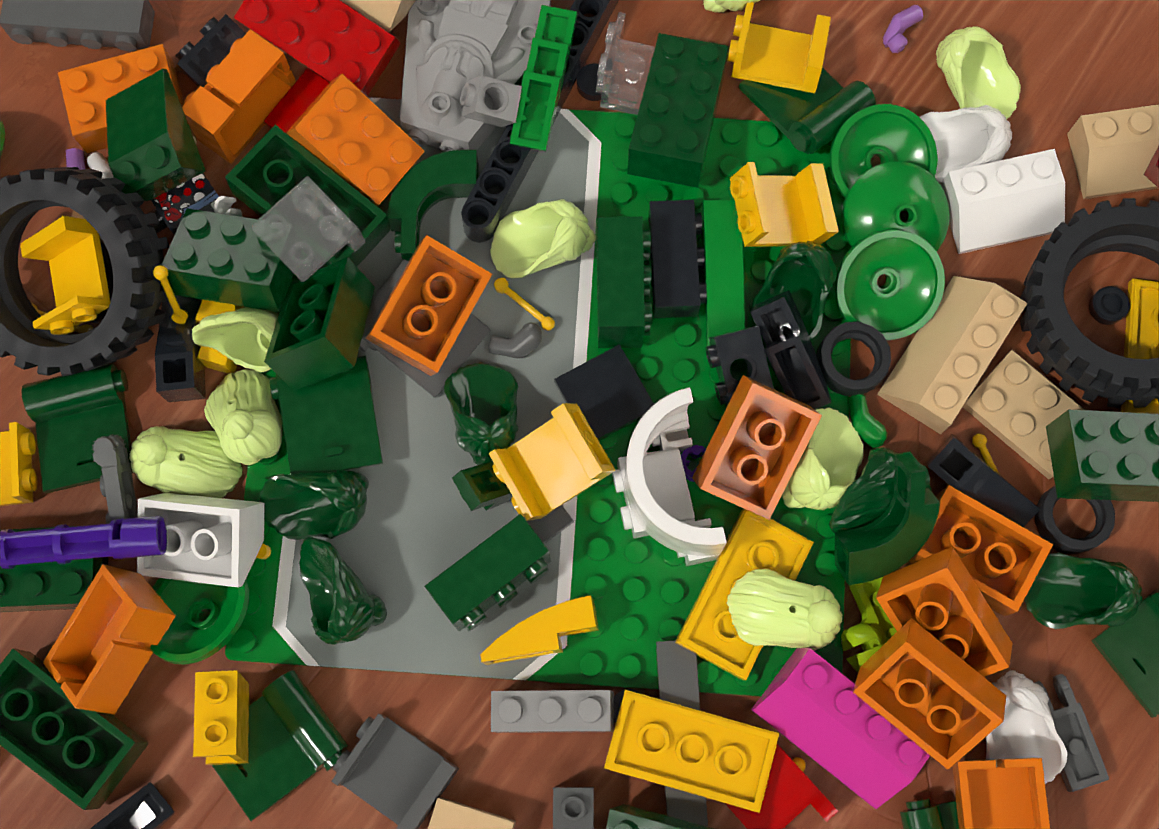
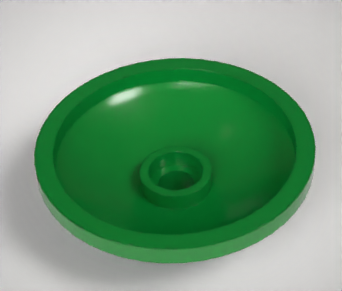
M878 104L854 113L842 124L832 142L830 151L831 175L838 191L844 198L855 180L873 167L871 159L874 155L880 158V164L896 161L908 162L922 167L934 177L936 174L938 162L937 147L930 129L919 116L898 105Z
M887 162L868 169L852 184L843 203L842 227L850 248L871 233L886 229H900L922 237L937 252L946 237L949 227V204L942 186L927 170L908 162ZM902 209L907 210L909 218L905 223L899 217Z
M886 229L871 233L854 244L840 263L835 281V296L838 308L847 322H862L871 325L882 333L886 340L906 337L922 328L937 311L945 287L944 268L939 255L932 245L912 232L900 229ZM885 274L886 282L882 286H878V277Z
M159 578L152 588L176 616L159 644H152L150 649L155 655L167 662L183 665L202 661L217 653L233 638L244 620L249 602L247 579H245L241 587H230Z

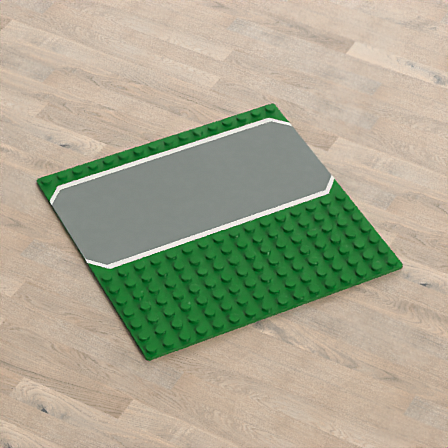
M369 98L401 128L400 113L402 99ZM561 109L553 123L546 152L538 151L504 217L514 211L528 209L537 203L564 199L572 202L583 212L588 219L590 229L596 235V240L589 251L582 253L575 260L565 261L523 278H509L497 271L490 254L494 235L490 240L481 243L473 242L467 238L464 233L461 215L467 198H449L431 207L421 223L420 242L428 235L493 274L471 312L491 331L461 367L482 362L483 364L500 367L511 372L518 383L516 424L519 430L516 432V439L513 444L554 418L551 411L566 403L554 383L555 378L611 349L598 348L597 217H643V230H649L648 213L650 201L694 200L695 213L701 212L702 234L696 235L697 247H703V200H734L730 191V177L748 162H755L757 175L796 176L811 163L823 164L839 232L823 242L821 246L831 254L838 270L842 259L850 250V246L847 243L842 227V208L845 198L838 191L830 170V151L833 140L813 154H807L797 150L772 121L714 118L699 187L696 188L627 174L629 146L638 113ZM496 126L477 150L479 176L506 126ZM429 145L421 147L425 152L411 168L430 156L442 153V151ZM512 156L507 157L503 161L508 164H514L520 159ZM396 186L386 196V198L381 202V204L377 206L386 214L388 211L391 196ZM494 186L489 188L487 192L499 194L504 189ZM478 216L470 222L475 225H482L488 219ZM391 229L357 266L375 286L374 294L403 261L401 253H395V231H391ZM742 238L745 328L757 326L750 313L753 299L763 287L771 267L779 256L780 250L786 246L744 247ZM302 251L291 282L323 267ZM649 253V265H644V266H651V256H650V253ZM698 269L699 282H705L703 269ZM651 275L650 299L644 300V302H652L650 336L643 337L642 348L622 349L654 404L671 393L690 387L693 403H690L687 409L690 426L687 429L688 437L692 439V446L699 445L707 448L726 407L725 404L720 405L717 400L714 384L719 382L716 368H710L706 356L705 304H700L698 317L654 318ZM505 278L508 281L509 288L545 317H552L555 320V327L550 331L544 330L539 320L507 294L496 292L494 287L495 280ZM835 282L831 286L824 307L821 329L811 340L816 354L820 343L834 327L847 322L837 305ZM527 323H535L541 328L542 340L539 346L524 358L517 359L488 353L492 335L512 338ZM762 338L763 346H764V349H765L766 344H765V342H764V340H763V338ZM851 338L838 342L833 348L831 355L835 369L849 379ZM368 348L364 352L359 349L357 357L366 355L383 464L344 470L359 472L369 481L366 492L367 504L365 514L352 530L333 539L324 537L313 538L327 541L334 546L341 558L359 577L368 595L380 597L384 602L387 617L383 623L377 626L371 625L369 630L357 640L336 645L323 642L315 634V630L312 627L311 618L313 615L310 595L300 576L299 561L301 557L299 552L304 539H288L277 533L274 528L269 527L267 522L264 521V541L262 544L270 547L271 554L265 560L255 558L246 577L249 587L248 608L238 631L226 644V657L232 661L659 690L656 642L676 641L716 560L686 566L685 557L678 558L676 551L660 544L650 535L633 538L632 529L625 530L622 522L620 507L626 506L624 493H616L611 473L563 504V507L574 520V523L544 544L550 552L551 562L547 566L549 571L532 584L528 580L523 582L516 588L518 595L500 608L496 603L484 612L487 618L473 630L468 631L466 628H463L461 631H458L424 586L519 514L513 507L511 500L489 510H485L482 507L471 511L461 497L460 491L452 477L460 470L476 466L477 464L473 461L470 453L464 451L457 443L454 417L444 388L434 398L379 351ZM766 355L774 390L785 394ZM742 359L734 360L730 366L731 376L735 380H740L747 373V365ZM272 369L259 372L269 380L276 377V373ZM828 388L832 400L831 403L817 409L829 407L833 410H838V412L843 413L849 419V396L835 393ZM274 400L281 415L279 400ZM640 419L599 441L615 470L618 469V458L627 456L630 439ZM283 425L282 443L277 454L269 458H263L254 465H248L244 501L259 502L260 491L270 477L277 474L291 475ZM651 444L647 453L660 451L659 446L653 447ZM691 456L686 459L690 461L688 469L691 471L696 469L702 457L693 459ZM686 479L695 521L710 518L712 524L710 528L723 527L727 541L743 508L700 489L696 482ZM781 497L771 519L814 542L795 581L813 586L821 585L830 589L840 605V612L842 613L840 631L835 635L831 643L814 652L842 673L843 649L841 635L844 631L845 579L835 566V533L832 532L829 526V521L836 507L825 510L807 507L790 508L784 504V500ZM590 595L594 599L599 630L562 636L563 652L490 665L481 662L480 654L498 637L519 622L565 601ZM763 645L747 680H741L696 655L699 693L761 697L796 648Z

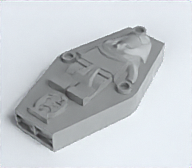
M416 0L408 14L400 113L402 130L420 147L429 145L440 149L442 152L478 150L496 126L462 117L464 106L460 103L462 89L468 83V80L480 75L521 86L524 71L527 69L533 37L535 38L541 5L551 6V0ZM485 92L483 97L484 103L488 108L492 109L493 100Z

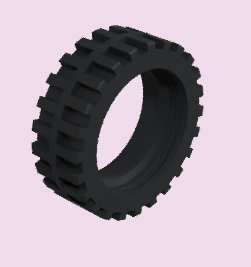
M78 167L25 170L20 171L19 175H7L0 179V357L15 356L14 366L23 370L38 366L37 373L46 376L61 372L62 376H69L89 371L130 356L137 351V345L148 342L154 335L149 326L162 323L166 312L159 308L161 302L167 301L168 298L160 280L153 276V270L156 266L162 265L164 260L162 249L169 248L167 237L158 238L154 226L160 222L155 213L145 214L140 208L145 200L138 193H123L122 190L125 183L117 178L102 179L103 173L94 169L79 170ZM62 206L76 211L95 228L109 253L113 269L112 299L99 326L88 332L54 335L51 334L50 330L33 328V321L40 318L41 315L32 306L23 289L18 268V252L26 226L41 209Z
M1123 198L1119 207H1111L1110 201L1107 200L1098 202L1090 215L1085 208L1075 212L1068 225L1065 222H1061L1054 229L1049 240H1045L1023 283L1026 287L1020 299L1027 302V305L1024 308L1025 313L1020 320L1022 332L1030 331L1032 334L1027 343L1030 353L1040 352L1044 358L1039 367L1046 375L1054 370L1063 378L1059 383L1060 387L1068 391L1073 385L1083 390L1084 394L1081 399L1093 403L1097 396L1108 398L1107 407L1120 408L1126 400H1133L1134 408L1146 407L1155 398L1159 401V358H1127L1100 348L1077 328L1067 311L1064 301V288L1070 272L1087 256L1109 251L1128 252L1145 257L1159 265V202L1150 200L1146 207L1136 206L1135 198Z

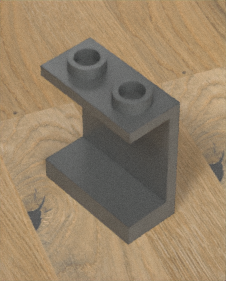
M378 713L375 719L370 716L356 734L360 741L353 751L345 750L334 765L333 770L337 774L332 779V782L337 786L343 785L398 825L397 829H419L436 804L437 798L441 797L460 768L385 715Z

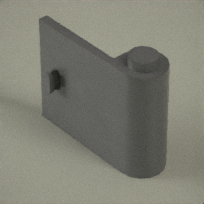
M403 260L372 297L359 349L364 352L368 348L379 351L435 398L444 388L446 379L452 373L457 372L458 368L463 365L491 330L471 313L438 373L432 376L365 339L409 261Z

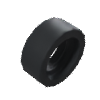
M845 322L834 327L820 343L816 354L827 387L833 392L844 396L863 395L873 390L887 375L891 364L890 346L884 335L873 326L862 322ZM852 338L861 341L871 350L875 363L872 372L867 377L860 380H852L844 377L835 369L831 357L833 348L844 339Z
M1056 487L1050 488L1039 499L1036 506L1039 507L1040 511L1035 515L1038 533L1043 539L1052 543V548L1059 552L1078 554L1094 549L1109 538L1115 526V510L1111 500L1086 499L1094 510L1096 525L1088 536L1079 539L1070 538L1059 530L1053 518V508L1060 499L1057 498Z

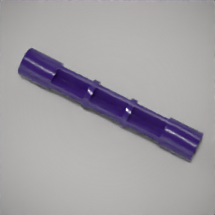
M162 516L112 520L110 524L77 527L60 524L55 526L54 529L14 532L11 529L0 531V566L3 569H13L16 565L55 561L59 564H69L71 560L113 556L114 559L164 555L167 550V528Z

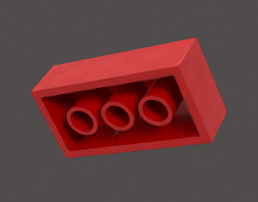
M244 0L233 17L331 82L343 74L367 97L401 44L396 37L340 0Z

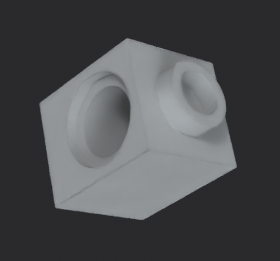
M483 75L468 80L460 96V103L464 105L462 117L499 127L516 123L522 86ZM485 92L493 100L492 109L488 108L484 103L483 97Z

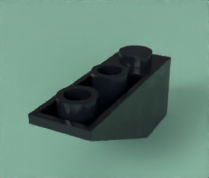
M175 295L180 309L187 312L188 318L185 324L175 323L171 318L173 309L169 300L162 302L161 310L166 312L162 323H159L155 350L156 392L169 403L206 399L205 369L203 363L197 358L201 346L195 344L192 338V329L199 324L195 319L201 305V299Z
M953 434L927 461V466L950 486L1022 527H1025L1040 511L1039 507Z

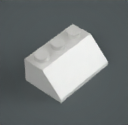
M1055 149L950 171L941 184L949 204V224L958 254L1049 235L1053 233L1054 229L1061 222H1065V180Z
M161 493L138 499V517H163L167 528V550L164 555L137 557V573L142 576L230 587L243 586L264 541L263 502L175 493Z

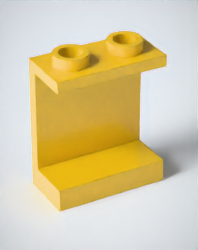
M754 2L747 3L744 15L737 14L733 36L739 37V41L731 40L727 61L734 62L731 77L815 93L823 66L831 17L817 14L813 32L810 35L750 23Z
M748 162L730 177V191L735 200L738 228L742 233L744 247L788 246L791 243H806L807 241L821 245L839 232L823 164L811 163L796 176L757 175L755 162Z
M62 216L20 243L22 258L49 261L56 302L55 309L33 321L34 329L50 330L51 334L54 335L68 334L73 332L74 327L96 319L97 314L109 308L111 301L99 234L86 219Z
M561 404L551 411L554 418L509 448L494 449L489 453L494 462L492 468L495 475L501 482L506 483L513 496L511 498L513 507L518 514L521 513L525 517L526 521L543 518L616 471L577 404Z
M18 422L9 423V431L0 432V507L33 503V491L37 489V476L34 469H32V455L36 451L35 437L31 430Z
M238 670L195 672L193 757H206L207 765L248 763L249 683Z

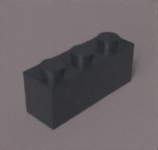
M694 200L650 201L648 218L654 318L698 317L700 304H706L707 301L706 283L699 282L698 269H704V248L697 247L696 235L702 234L701 212L695 213Z

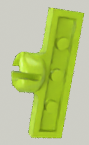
M883 577L849 586L860 610L862 621L860 624L843 631L841 645L843 651H846L861 644L864 652L847 658L848 663L857 672L897 632L876 599Z

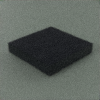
M620 344L554 379V383L565 402L579 406L598 441L641 419L654 405Z

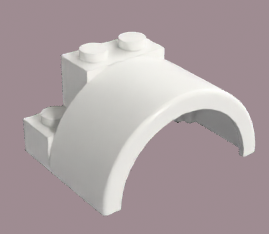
M690 387L667 395L655 403L643 415L630 439L627 456L618 458V469L612 473L616 493L623 492L626 506L620 507L624 529H632L633 538L650 535L660 544L676 551L678 558L685 557L686 566L717 560L727 544L723 527L710 528L712 525L710 518L699 521L694 519L695 515L680 452L693 445L692 439L688 437L687 429L690 427L687 409L688 405L693 403ZM651 444L653 447L659 446L660 451L647 453Z

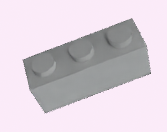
M611 690L491 691V732L614 731V692Z

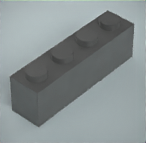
M3 0L0 25L13 41L21 44L45 42L58 47L74 44L83 45L90 49H100L102 46L117 47L120 50L132 52L136 49L150 47L155 11L148 0Z

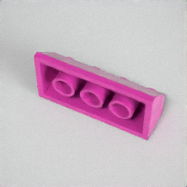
M796 648L751 710L874 809L879 808L914 780L930 755L853 693L855 684L811 648Z

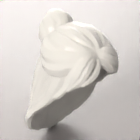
M988 105L977 108H962L949 112H929L920 117L930 129L936 143L938 162L935 178L938 182H943L950 171L1000 161L1011 146L1012 131L1010 129V122L1006 120V117L998 109Z
M1010 670L998 679L997 682L992 683L1006 695L1004 721L986 736V759L996 760V767H998L997 759L1042 758L1046 784L1053 781L1055 776L1065 767L1067 750L1056 732L1047 704L1049 700L1047 693L1039 684H1035L1023 674Z

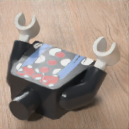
M204 173L152 199L151 201L156 208L149 212L155 213L160 222L154 226L156 234L169 227L174 235L187 208L242 217L240 209L231 208L232 204L236 202V198L228 196L219 197Z

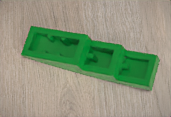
M541 5L535 38L533 37L527 69L523 74L516 123L513 124L510 139L511 145L545 152L547 150L578 16L577 11Z
M703 200V274L705 275L707 293L705 304L706 346H710L709 337L745 328L742 233L738 228L735 200Z

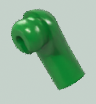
M858 394L849 397L848 406L851 423L858 432L860 439L872 448L881 447L887 439V431L885 426L869 413L866 396Z

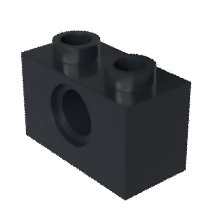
M752 326L709 337L710 346L705 347L706 356L710 368H716L719 382L715 383L714 387L720 405L725 404L727 408L740 380H735L730 373V366L736 359H742L746 363L747 373L745 376L774 389L759 326Z

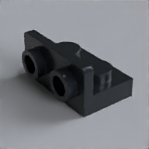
M227 14L219 21L215 17L211 18L199 31L204 37L195 46L189 41L175 56L180 60L175 69L179 73L183 72L198 87L206 86V78L210 69L220 64L230 53L233 43L237 39L243 38L246 34Z

